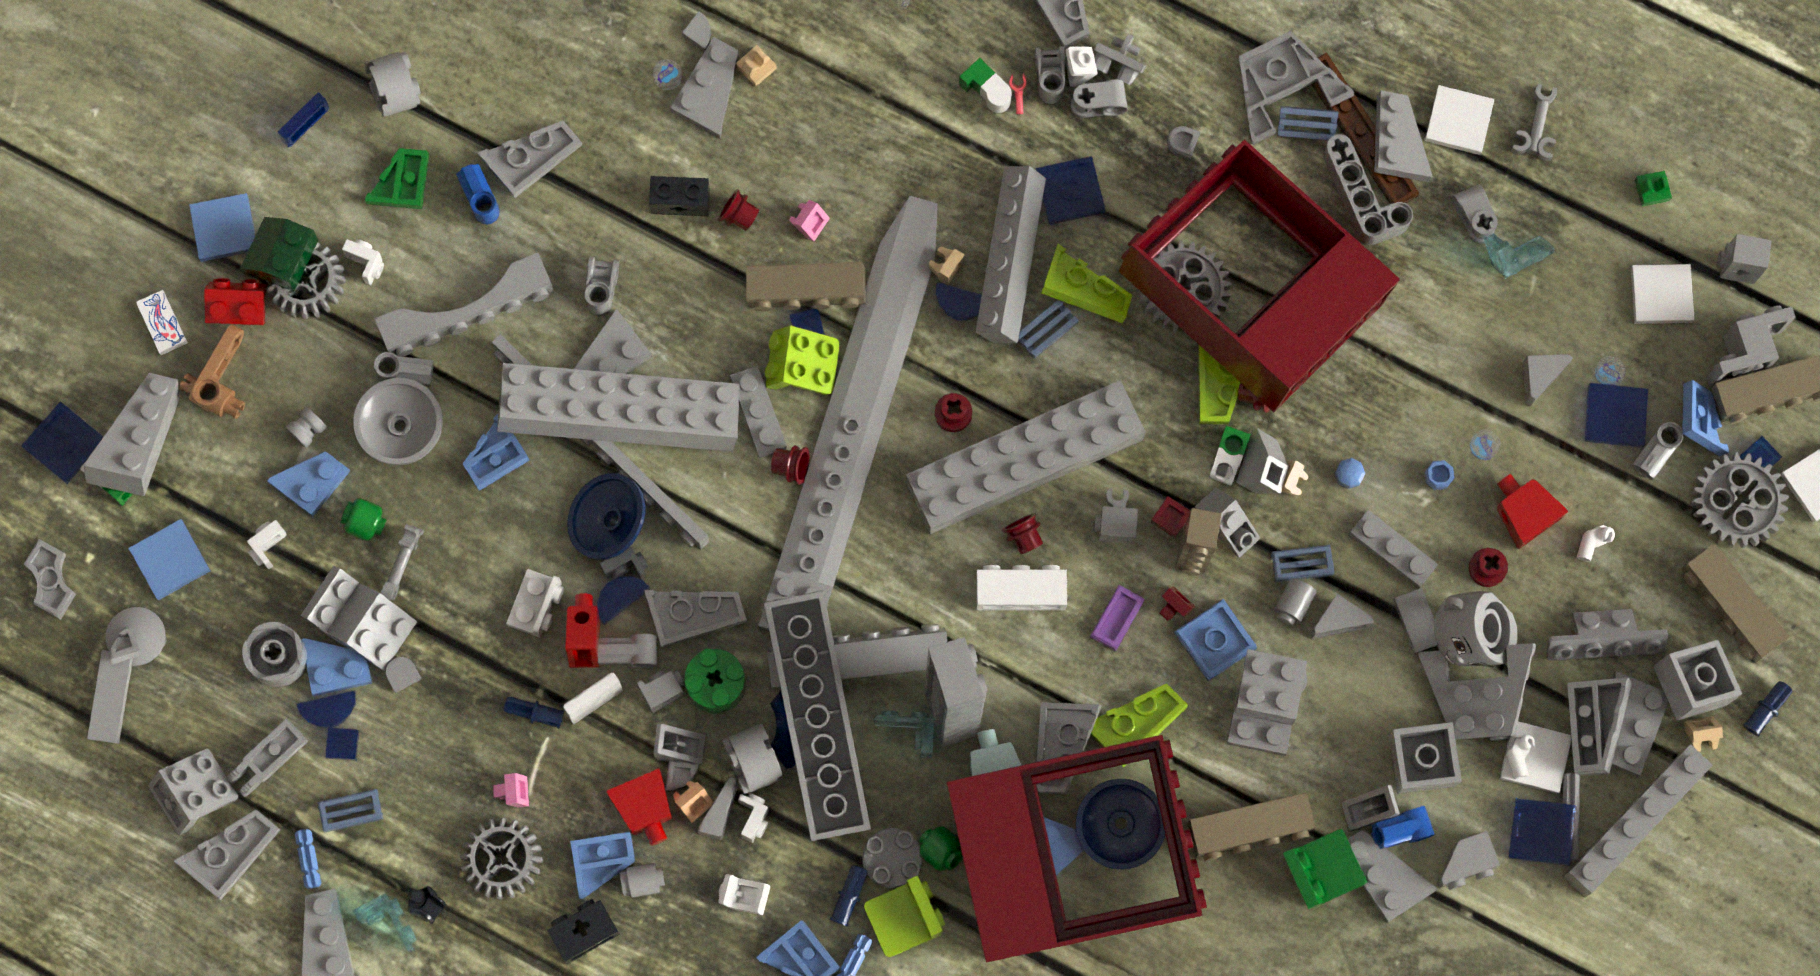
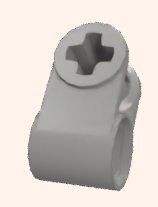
M1059 46L1058 49L1041 50L1039 47H1035L1038 95L1045 103H1057L1063 97L1065 85L1064 46ZM1054 83L1059 88L1049 90L1044 85Z
M1115 79L1079 85L1073 93L1071 101L1072 112L1080 118L1104 115L1116 116L1127 112L1128 107L1123 81Z
M1478 184L1452 195L1454 208L1462 219L1471 239L1481 244L1489 242L1494 236L1498 220L1484 188Z
M589 257L584 293L586 306L594 315H604L611 310L619 274V260L607 262L595 260V257ZM597 294L606 297L601 303L591 301L592 297Z

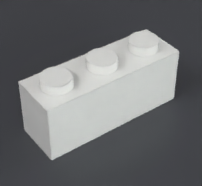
M998 565L983 566V570H977L976 575L977 610H1066L1067 570H1060V566L1045 565L1042 566V570H1030L1028 565H1016L1012 567V570H1001V567Z

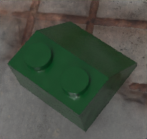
M264 217L240 270L294 292L318 243V238L313 229L291 220Z

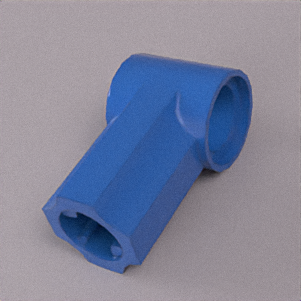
M470 164L461 168L456 173V176L471 206L474 217L481 224H492L498 219L500 210L480 165ZM489 203L492 205L487 211L478 210L482 204Z
M1425 806L1401 813L1400 816L1372 825V837L1374 843L1380 849L1407 841L1409 843L1418 842L1435 835Z

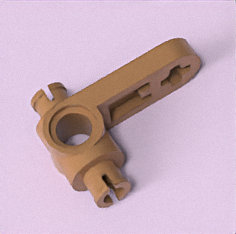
M230 325L199 377L196 378L190 373L185 374L183 378L186 379V382L181 380L179 390L190 394L189 401L199 405L204 411L212 412L220 417L227 413L237 419L241 415L238 411L244 410L245 402L235 398L234 390L219 383L221 376L240 346L244 336V330L235 325ZM207 390H216V395L213 399H203V394Z

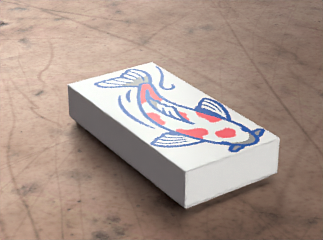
M163 290L136 302L160 355L188 343Z

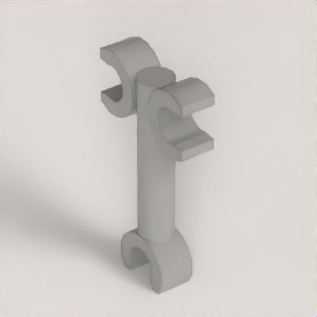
M1538 84L1534 90L1537 107L1531 133L1529 135L1522 130L1516 131L1514 138L1521 139L1524 145H1513L1511 152L1520 155L1527 151L1529 154L1537 155L1542 161H1551L1553 154L1545 152L1543 146L1554 147L1556 140L1551 137H1545L1541 140L1548 106L1557 96V88L1553 87L1550 96H1544L1541 93L1542 84Z
M408 524L405 525V534L398 543L401 549L388 580L381 590V594L384 597L393 601L397 596L399 583L412 550H417L418 540L424 533L423 529Z

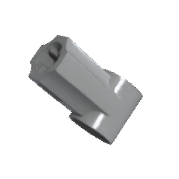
M383 352L375 358L374 370L380 382L392 378H405L430 387L434 361L401 357L391 352ZM385 363H392L396 366L395 370L390 374L382 373L380 368Z
M1674 422L1662 424L1631 465L1636 472L1644 478L1653 480L1675 449L1681 444L1684 435L1682 428ZM1664 431L1672 433L1675 443H1665L1661 438V433Z
M652 634L631 635L630 638H599L598 664L630 665L634 668L656 667L657 636Z

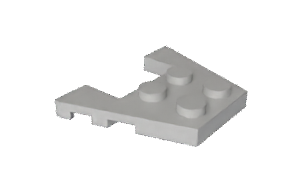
M1291 31L1239 56L1250 138L1253 145L1276 134V129L1264 107L1317 82L1330 107L1354 96L1353 90L1348 85H1345L1335 72L1327 68L1317 58V55Z
M1535 643L1506 645L1508 677L1450 681L1449 661L1444 658L1440 651L1419 652L1420 661L1445 722H1453L1455 740L1515 735L1523 702L1522 696L1526 680H1528L1530 674V663L1536 649Z

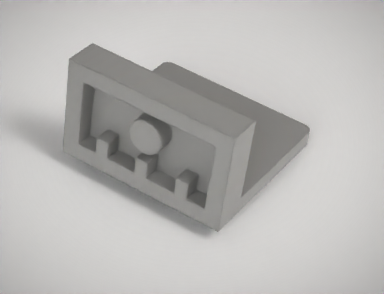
M204 749L159 770L148 785L179 836L188 832L199 818L236 801L238 798V794L209 749Z

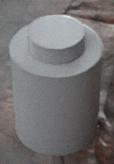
M1291 578L1274 609L1278 614L1277 619L1289 626H1293L1294 623L1300 624L1317 591L1309 584Z

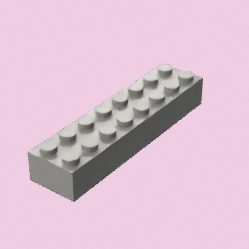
M503 363L500 378L497 432L733 452L738 438L740 384Z
M1121 380L910 472L906 474V485L931 535L1143 441L1146 432Z
M824 591L766 601L764 606L811 841L870 830Z
M965 637L928 648L924 693L942 747L976 737L977 730L980 728L986 692H988L983 674L977 675L975 670L977 668L976 662H978L973 644L967 645Z

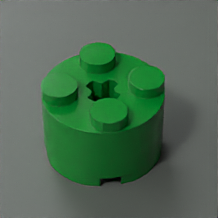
M703 650L692 658L685 671L684 680L688 696L698 709L706 713L716 714L730 710L737 706L743 698L746 688L743 667L733 654L725 650ZM719 676L722 684L716 683L711 687L709 678Z

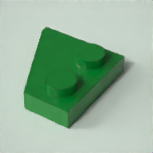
M399 148L391 159L390 166L385 168L379 176V182L375 188L366 195V204L422 209L429 152L427 150Z

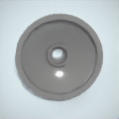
M392 378L375 384L364 393L356 406L353 426L360 446L370 457L388 465H406L420 460L434 448L441 435L443 417L436 397L428 388L414 380ZM400 422L406 424L405 429L402 431L395 429L396 425Z

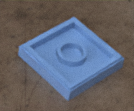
M247 193L189 204L200 262L248 252L255 238V230Z
M182 519L129 548L158 600L211 571Z
M1224 599L1174 632L1207 681H1210L1246 657L1248 649H1257L1256 644Z

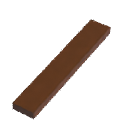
M1327 52L1317 57L1327 68L1335 72L1345 85H1348ZM1318 83L1311 84L1326 108L1339 112L1337 118L1338 126L1343 134L1351 140L1357 155L1389 204L1396 202L1408 203L1418 197L1420 193L1411 179L1374 172L1376 126L1355 94L1353 97L1330 107Z

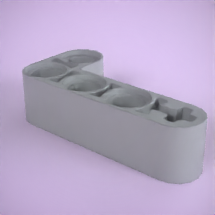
M1341 134L1332 136L1324 150V161L1358 239L1366 245H1374L1405 233L1413 219L1411 207L1406 203L1396 202L1380 208L1351 140ZM1346 172L1352 173L1356 180L1347 181L1343 178L1342 174ZM1355 198H1362L1366 201L1367 206L1358 207L1353 200ZM1400 214L1405 219V222L1396 223L1391 215ZM1365 225H1375L1378 228V232L1369 233L1365 229Z

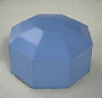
M1353 458L1341 461L1335 472L1338 484L1347 489L1359 486L1365 475L1362 463Z
M1445 460L1433 461L1424 472L1426 484L1434 490L1446 489L1454 480L1453 467Z

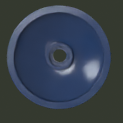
M607 473L593 478L580 489L571 504L567 528L573 546L581 554L595 560H606L620 555L633 544L642 529L646 512L645 499L639 486L624 475Z
M1121 778L1102 782L1087 793L1078 808L1076 832L1079 842L1094 861L1105 867L1121 870L1138 867L1149 861L1158 852L1164 841L1165 831L1157 796L1151 789L1140 782ZM1118 818L1126 819L1127 826L1124 829L1116 827L1115 822Z

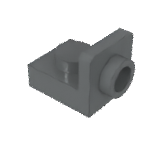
M629 547L620 555L600 563L607 579L612 576L614 579L624 576L630 571L629 567L634 566L641 580L646 578L644 569L648 568V565L641 552L635 554L632 547Z

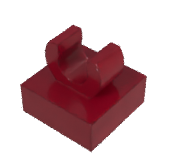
M1168 496L1151 519V523L1173 538H1176L1186 524L1191 511Z
M1173 586L1161 596L1168 604L1159 614L1169 621L1177 612L1183 617L1188 615L1195 608V605Z

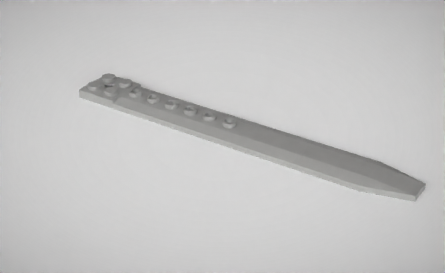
M909 196L879 244L865 288L866 304H860L766 601L823 590L826 606H828L932 273L929 268L930 260L935 262L938 203ZM764 606L758 627L769 631Z

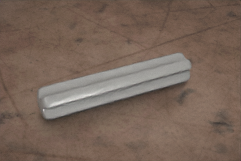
M1565 773L1563 775L1562 859L1566 862H1575L1579 859L1580 776L1576 773Z

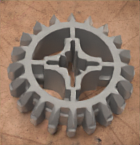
M317 243L309 259L319 262V264L314 263L306 266L303 272V276H307L310 279L313 288L308 283L304 284L301 279L294 292L266 281L267 284L271 285L267 288V292L269 295L274 296L272 299L274 305L281 304L280 310L283 313L290 310V314L294 318L298 316L300 311L303 319H308L309 312H313L315 317L319 318V309L324 308L326 312H330L331 309L328 303L338 304L339 302L334 294L341 295L344 293V289L340 286L346 283L345 276L340 275L345 271L344 267L338 264L340 260L337 255L331 256V249L329 247L321 250L320 243ZM328 272L327 285L320 292L318 284L324 278L323 275ZM301 294H309L313 298L299 300L292 297L294 295L297 297Z
M505 817L500 819V827H496L494 819H489L490 829L488 830L480 823L477 826L481 832L479 836L474 832L468 834L474 840V843H463V847L469 850L470 854H461L460 859L470 861V863L462 866L461 869L465 873L473 872L466 878V881L473 883L478 880L474 887L476 892L481 891L486 886L484 895L487 898H490L493 891L496 890V898L502 900L503 891L507 890L508 896L512 899L515 897L513 891L515 887L523 894L526 892L522 885L524 881L529 885L535 883L529 876L530 872L535 875H539L541 872L540 869L533 866V863H542L543 858L533 856V854L541 851L542 848L537 844L530 845L535 842L537 837L535 834L525 837L529 831L527 825L522 826L517 831L519 822L515 819L511 822L510 827H507V819ZM498 835L512 836L510 841L507 840L501 846H494L487 842L492 837ZM520 842L523 843L526 851V861L523 869L514 862V854L518 850L516 847ZM480 849H483L490 857L489 863L486 866L487 870L483 875H481L477 864ZM490 850L497 854L500 852L502 855L503 852H507L506 857L513 867H510L508 864L503 865L502 863L496 865L498 861ZM502 871H509L516 875L515 878L506 882L490 881L493 876L496 877Z

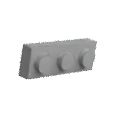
M758 366L730 375L732 383L740 384L739 403L759 458L773 454L776 448L787 449Z
M1367 510L1349 533L1351 537L1418 589L1438 566L1434 560L1369 510Z

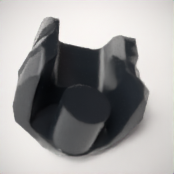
M430 886L410 893L408 898V911L430 924L434 923L437 916L447 905Z

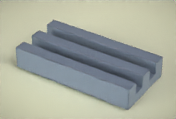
M1280 106L1277 135L1329 140L1332 136L1336 135L1339 112L1335 110ZM1285 115L1330 117L1331 122L1286 119ZM1284 125L1330 129V132L1284 129Z
M1057 300L1020 331L1018 341L1035 359L1074 327L1079 320L1071 314V311L1063 305L1062 301ZM1057 310L1061 312L1028 340L1025 339L1028 334ZM1064 318L1068 320L1066 324L1034 349L1031 346Z
M1330 545L1271 552L1275 582L1289 581L1291 578L1300 580L1333 576L1335 574ZM1325 553L1326 557L1287 563L1279 562L1281 558ZM1327 565L1325 569L1281 574V570Z
M377 789L317 802L324 833L384 820ZM369 798L373 800V803L326 813L325 809ZM375 810L374 814L328 824L330 819Z

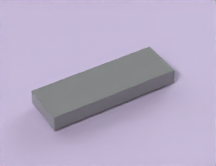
M102 650L87 739L119 744L133 658L112 665L110 651Z

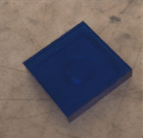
M1092 156L1036 168V171L1046 178L1042 200L1049 225L1105 213L1106 209Z
M1589 383L1585 442L1643 448L1646 436L1648 389Z
M60 401L21 446L68 484L79 472L80 467L87 461L103 436Z
M1516 798L1509 859L1570 866L1577 806Z

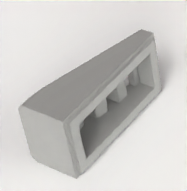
M730 777L701 822L698 829L699 835L720 841L723 839L738 787V782L735 778Z

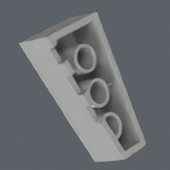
M148 373L83 465L86 483L145 496L180 399L178 379Z

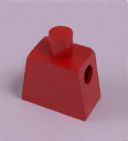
M1509 474L1497 483L1506 498L1496 508L1518 549L1557 523L1568 513V510L1534 479L1521 487L1512 474Z
M580 593L575 595V606L567 607L565 649L569 667L599 668L598 639L600 638V618L598 607L593 606V596L591 594Z
M659 768L606 791L609 799L633 836L645 831L651 846L668 839L662 824L671 820L672 815Z

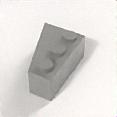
M1628 677L1569 682L1567 686L1574 772L1579 776L1610 774L1632 682Z

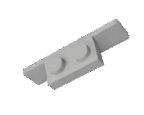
M1632 609L1574 612L1572 623L1575 635L1549 637L1546 655L1548 660L1661 654L1666 650L1668 632L1666 629L1638 631Z

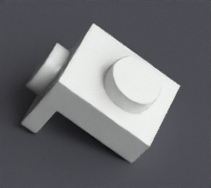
M1069 47L1066 49L1067 58L1065 59L1070 87H1078L1098 74L1092 47Z
M347 239L342 248L345 257L366 266L362 278L366 284L371 285L374 278L378 279L383 271L384 263H382L383 260L380 253L373 250L372 245L365 241L357 239L356 242Z
M277 520L272 523L266 522L255 531L256 535L247 541L252 547L248 552L258 566L264 563L268 569L272 568L273 565L264 552L287 536Z
M749 793L748 797L741 794L738 799L739 803L753 810L741 833V837L753 843L755 837L761 839L766 830L768 822L764 819L768 813V807L764 805L765 800L757 795Z
M726 874L724 882L719 888V904L733 910L763 915L770 885Z

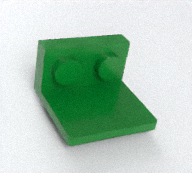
M1338 829L1302 847L1293 848L1283 853L1308 909L1320 906L1367 884L1366 877L1343 829Z

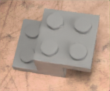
M1779 305L1766 309L1764 311L1765 314L1754 317L1753 313H1748L1738 317L1737 321L1730 326L1728 332L1723 336L1729 355L1720 358V362L1713 366V370L1706 377L1709 387L1712 388L1717 382L1769 369L1779 359L1772 335L1782 333L1796 318L1793 308L1782 309Z
M336 566L332 567L300 615L338 644L358 653L383 671L386 670L387 665L394 658L417 623L415 619L381 593L360 584Z
M1250 649L1247 650L1242 679L1237 687L1227 744L1282 756L1287 755L1291 728L1297 718L1307 661Z

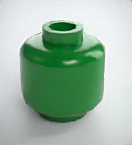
M357 498L353 503L348 501L340 523L344 524L343 529L345 533L364 541H369L373 538L374 534L381 535L387 519L382 518L383 509L381 506L365 499Z
M940 826L934 830L930 828L920 837V857L936 870L945 871L948 869L951 871L962 861L963 855L959 838L946 827Z

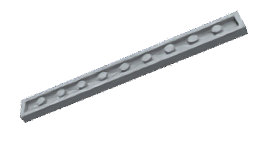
M501 334L492 341L495 350L493 355L501 364L532 365ZM580 439L586 446L592 444L598 450L596 455L604 464L609 466L612 463L619 470L617 474L624 475L633 480L641 489L645 503L649 507L654 504L661 511L659 516L667 525L671 527L675 524L682 531L679 534L680 537L690 547L696 545L701 550L709 543L708 535L611 441Z

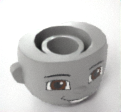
M1476 591L1451 595L1438 608L1434 621V633L1438 648L1444 658L1458 666H1495L1507 663L1506 645L1517 644V625L1513 614L1492 592Z

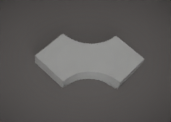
M38 539L24 562V565L34 574L37 582V593L33 604L61 620L76 596V593L67 587L62 575V565L66 554Z

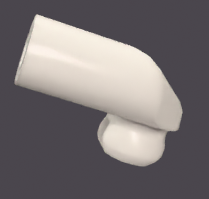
M1601 525L1584 532L1576 558L1581 561L1591 562L1594 548L1614 540V530L1611 527Z
M1519 735L1514 739L1507 751V759L1514 779L1529 775L1524 759L1535 746V740L1531 735Z

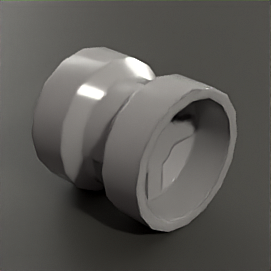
M305 407L299 413L300 418L296 421H291L285 429L302 446L307 448L312 443V437L316 433H322L327 426L308 407Z

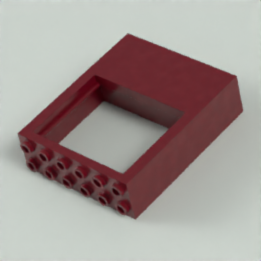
M1244 139L1237 147L1232 144L1221 156L1223 160L1219 164L1213 162L1204 171L1203 175L1205 177L1201 181L1196 179L1192 181L1185 189L1184 193L1186 195L1181 199L1178 197L1174 198L1165 210L1167 212L1162 217L1156 215L1146 228L1148 230L1143 235L1139 232L1130 240L1127 245L1129 248L1121 257L1123 263L1119 272L1272 412H1275L1385 303L1400 281V278ZM1231 185L1313 257L1236 333H1233L1153 260Z
M1158 735L947 782L986 963L1203 916L1201 909L1207 908L1203 889L1196 888L1195 879L1200 878L1196 858L1190 860L1188 852L1189 848H1193L1190 829H1183L1181 820L1187 817L1183 799L1177 800L1175 788H1180L1177 770H1170L1168 758H1173L1170 739L1163 740V735ZM1149 759L1179 897L1066 921L1037 784Z

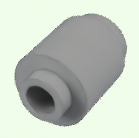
M655 863L629 867L627 871L620 872L624 896L631 895L634 898L660 893V886H665L663 869H656Z

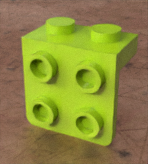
M791 325L774 330L769 339L770 355L769 362L765 368V387L777 390L787 386H794L823 395L832 394L839 352L838 339Z
M919 876L908 879L905 885L868 900L864 904L865 912L886 957H893L942 935L941 927L945 925L939 908L933 910L929 901L933 897L926 880L921 882Z

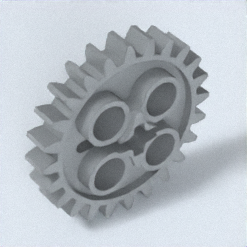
M1179 241L1177 249H1174L1173 245L1169 243L1166 246V252L1162 250L1153 260L1178 283L1182 284L1184 288L1189 287L1187 291L1220 319V311H1225L1227 307L1224 301H1229L1231 293L1226 291L1230 289L1231 282L1223 281L1228 277L1229 271H1220L1224 262L1218 261L1214 263L1213 259L1216 253L1213 252L1208 256L1205 255L1206 246L1204 245L1197 251L1195 250L1194 242H1191L1189 248H1185L1183 242ZM1186 267H1195L1199 273L1190 274ZM1206 279L1208 282H1200V280ZM1136 289L1137 293L1143 294L1141 291ZM1196 293H1205L1209 299L1200 300L1197 298ZM1144 294L1140 296L1139 304H1148L1145 307L1144 314L1153 312V323L1161 319L1163 320L1162 329L1171 324L1173 325V333H1176L1179 326Z
M1736 452L1732 456L1731 461L1725 454L1720 458V463L1715 459L1710 462L1711 469L1704 467L1701 470L1704 477L1698 476L1694 481L1700 487H1695L1691 491L1693 495L1698 496V498L1691 502V505L1699 507V510L1693 516L1703 517L1704 520L1700 523L1699 527L1702 528L1708 525L1710 530L1707 536L1710 537L1717 533V543L1719 544L1727 538L1729 547H1733L1739 541L1740 547L1745 548L1748 540L1754 547L1759 544V537L1764 542L1770 538L1768 532L1775 534L1779 530L1776 524H1782L1785 521L1780 514L1787 512L1788 507L1781 503L1786 501L1789 496L1780 494V491L1786 487V484L1776 483L1780 473L1771 475L1769 473L1772 468L1771 464L1765 468L1761 467V457L1753 463L1749 453L1741 460L1738 452ZM1733 474L1741 476L1744 482L1743 486L1734 484L1732 481ZM1755 481L1757 486L1732 512L1728 519H1723V514L1748 486ZM1718 495L1722 497L1725 501V507L1715 505L1713 496ZM1754 495H1763L1766 499V505L1758 504L1755 501ZM1736 515H1742L1747 519V527L1740 526L1736 522Z

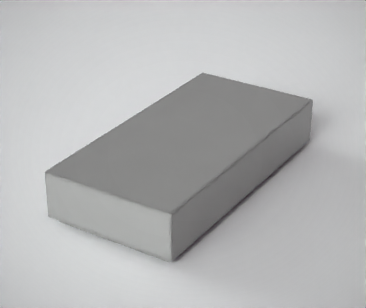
M1421 588L1395 597L1393 601L1414 655L1437 647L1434 633L1435 620L1423 589Z

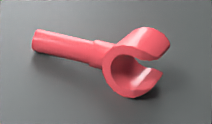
M1024 73L1023 84L1015 85L1013 83V74L1010 76L1009 81L1010 87L1014 90L1016 114H1023L1022 95L1027 82Z

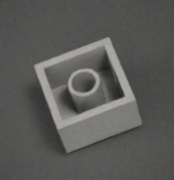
M1719 640L1670 653L1653 666L1677 721L1725 707L1742 695Z
M1453 722L1393 729L1388 734L1397 794L1456 787L1462 782Z

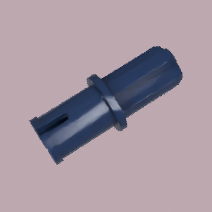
M1777 682L1765 699L1758 701L1757 704L1759 706L1743 724L1745 729L1759 737L1770 720L1779 715L1777 711L1792 694L1791 687L1784 682Z
M507 697L504 704V712L530 719L531 724L535 721L556 727L557 729H560L565 710L541 705L538 700L535 703H531L514 697Z
M856 865L851 866L842 891H838L840 896L830 920L848 927L855 904L861 900L858 897L868 874L866 869Z

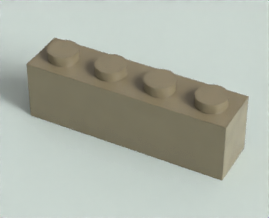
M863 262L746 266V300L749 307L754 308L755 311H770L771 307L798 310L800 306L827 309L830 305L856 308L859 304H866L865 268Z
M1820 355L1715 383L1710 391L1713 394L1716 412L1721 423L1730 421V424H1737L1747 420L1748 415L1755 413L1758 414V417L1774 413L1775 408L1785 406L1786 409H1792L1802 405L1803 400L1813 398L1814 402L1820 401Z
M1195 508L1191 509L1181 535L1176 568L1182 569V573L1194 576L1199 575L1200 572L1205 573L1216 549L1222 513Z
M1716 543L1681 569L1686 583L1691 588L1698 590L1702 595L1704 606L1710 612L1717 614L1721 619L1720 624L1723 630L1728 635H1733L1740 643V651L1747 659H1752L1756 663L1790 638Z
M1307 793L1190 819L1187 823L1192 837L1195 857H1204V861L1222 858V852L1233 850L1234 855L1251 851L1252 845L1261 843L1263 848L1281 844L1280 839L1291 837L1292 841L1306 839L1310 837L1309 832L1316 828Z

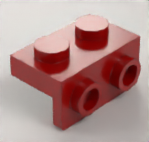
M227 278L213 279V282H209L204 289L205 323L264 325L265 293L267 292L268 285L260 284V281L256 279H246L242 283H233Z

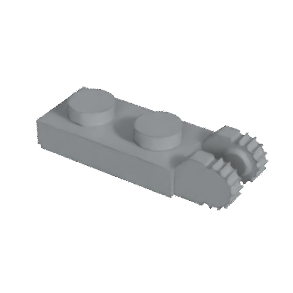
M285 719L242 759L243 762L228 775L227 779L233 784L251 768L256 775L240 789L242 796L246 797L262 781L265 782L285 764L308 740L288 719Z

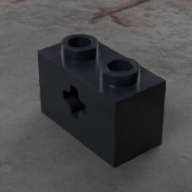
M650 177L649 207L651 214L709 217V178Z
M593 899L588 900L577 907L578 913L569 918L565 914L551 922L552 927L547 931L567 965L620 935L601 900L594 902ZM579 923H582L584 926L590 924V927L586 929L588 934L584 937L580 933L574 934L578 931L577 925Z

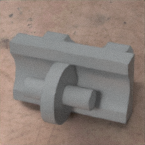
M1131 34L1127 35L1125 41L1116 36L1114 37L1112 44L1121 48L1119 52L1099 42L1094 49L1097 51L1095 56L1096 68L1107 74L1113 60L1122 63L1123 66L1116 79L1122 80L1129 85L1135 81L1139 72H1144L1146 65L1126 56L1127 52L1138 56L1141 48L1132 44L1134 36Z

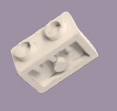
M527 569L506 625L540 638L543 630L548 632L553 620V615L550 614L554 603L559 604L564 591L560 578L557 576L552 578Z

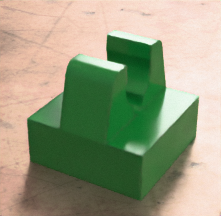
M1665 171L1645 174L1635 178L1642 207L1671 200L1672 195Z

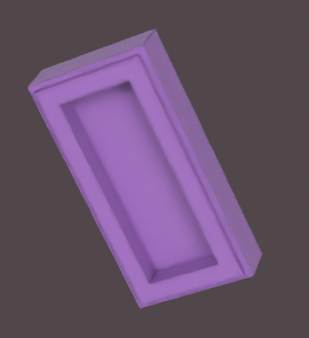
M1118 585L1090 638L1116 651L1145 599Z

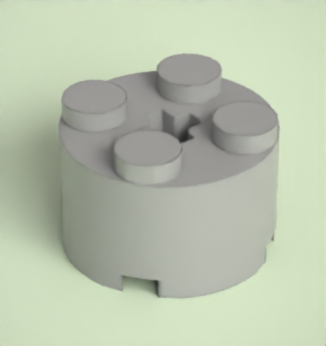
M406 52L392 53L364 63L366 74H372L373 78L370 79L369 86L379 112H382V117L415 108L420 104L418 96L421 94L419 84L416 78L411 79L409 69L411 64Z
M266 622L251 631L252 633L243 644L242 657L246 668L259 682L270 687H283L303 676L306 668L307 651L304 642L292 628L280 622ZM278 649L281 654L277 656V659L273 660L270 656H273L274 650Z
M762 723L722 740L727 755L730 756L735 777L739 781L744 794L751 793L783 779L780 765L773 748H771L767 740L769 738Z

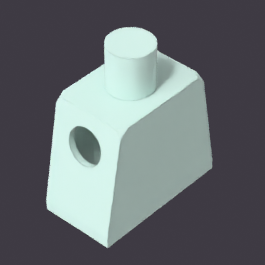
M995 729L977 733L981 749L970 752L971 776L1021 765L1011 742L998 745Z

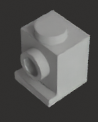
M678 670L673 673L669 671L666 674L664 671H660L652 675L648 679L649 683L646 685L642 680L637 682L638 688L652 713L684 697L681 688L685 686V682Z

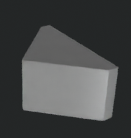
M1560 354L1526 357L1522 364L1525 401L1528 406H1531L1572 361V356Z
M1337 594L1313 629L1311 636L1312 639L1368 629L1373 625L1374 620L1371 615Z
M657 724L654 757L660 761L672 760L702 765L705 735L665 724Z
M1386 785L1341 802L1349 831L1372 826L1377 822L1397 817L1400 814L1391 785Z

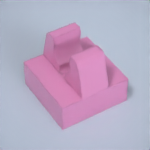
M808 200L806 204H799L798 208L801 212L797 218L791 216L789 221L805 238L815 241L830 218L818 203Z
M517 773L504 774L505 784L493 786L494 798L506 800V805L517 808L529 806L527 776Z

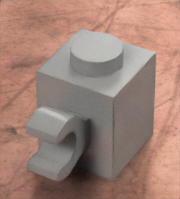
M1112 488L1107 490L1106 502L1109 506H1102L1101 515L1095 514L1094 532H1099V541L1134 544L1137 531L1138 509L1126 508L1129 498L1128 490L1124 489L1121 500L1113 499Z

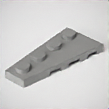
M336 889L305 896L302 976H354Z

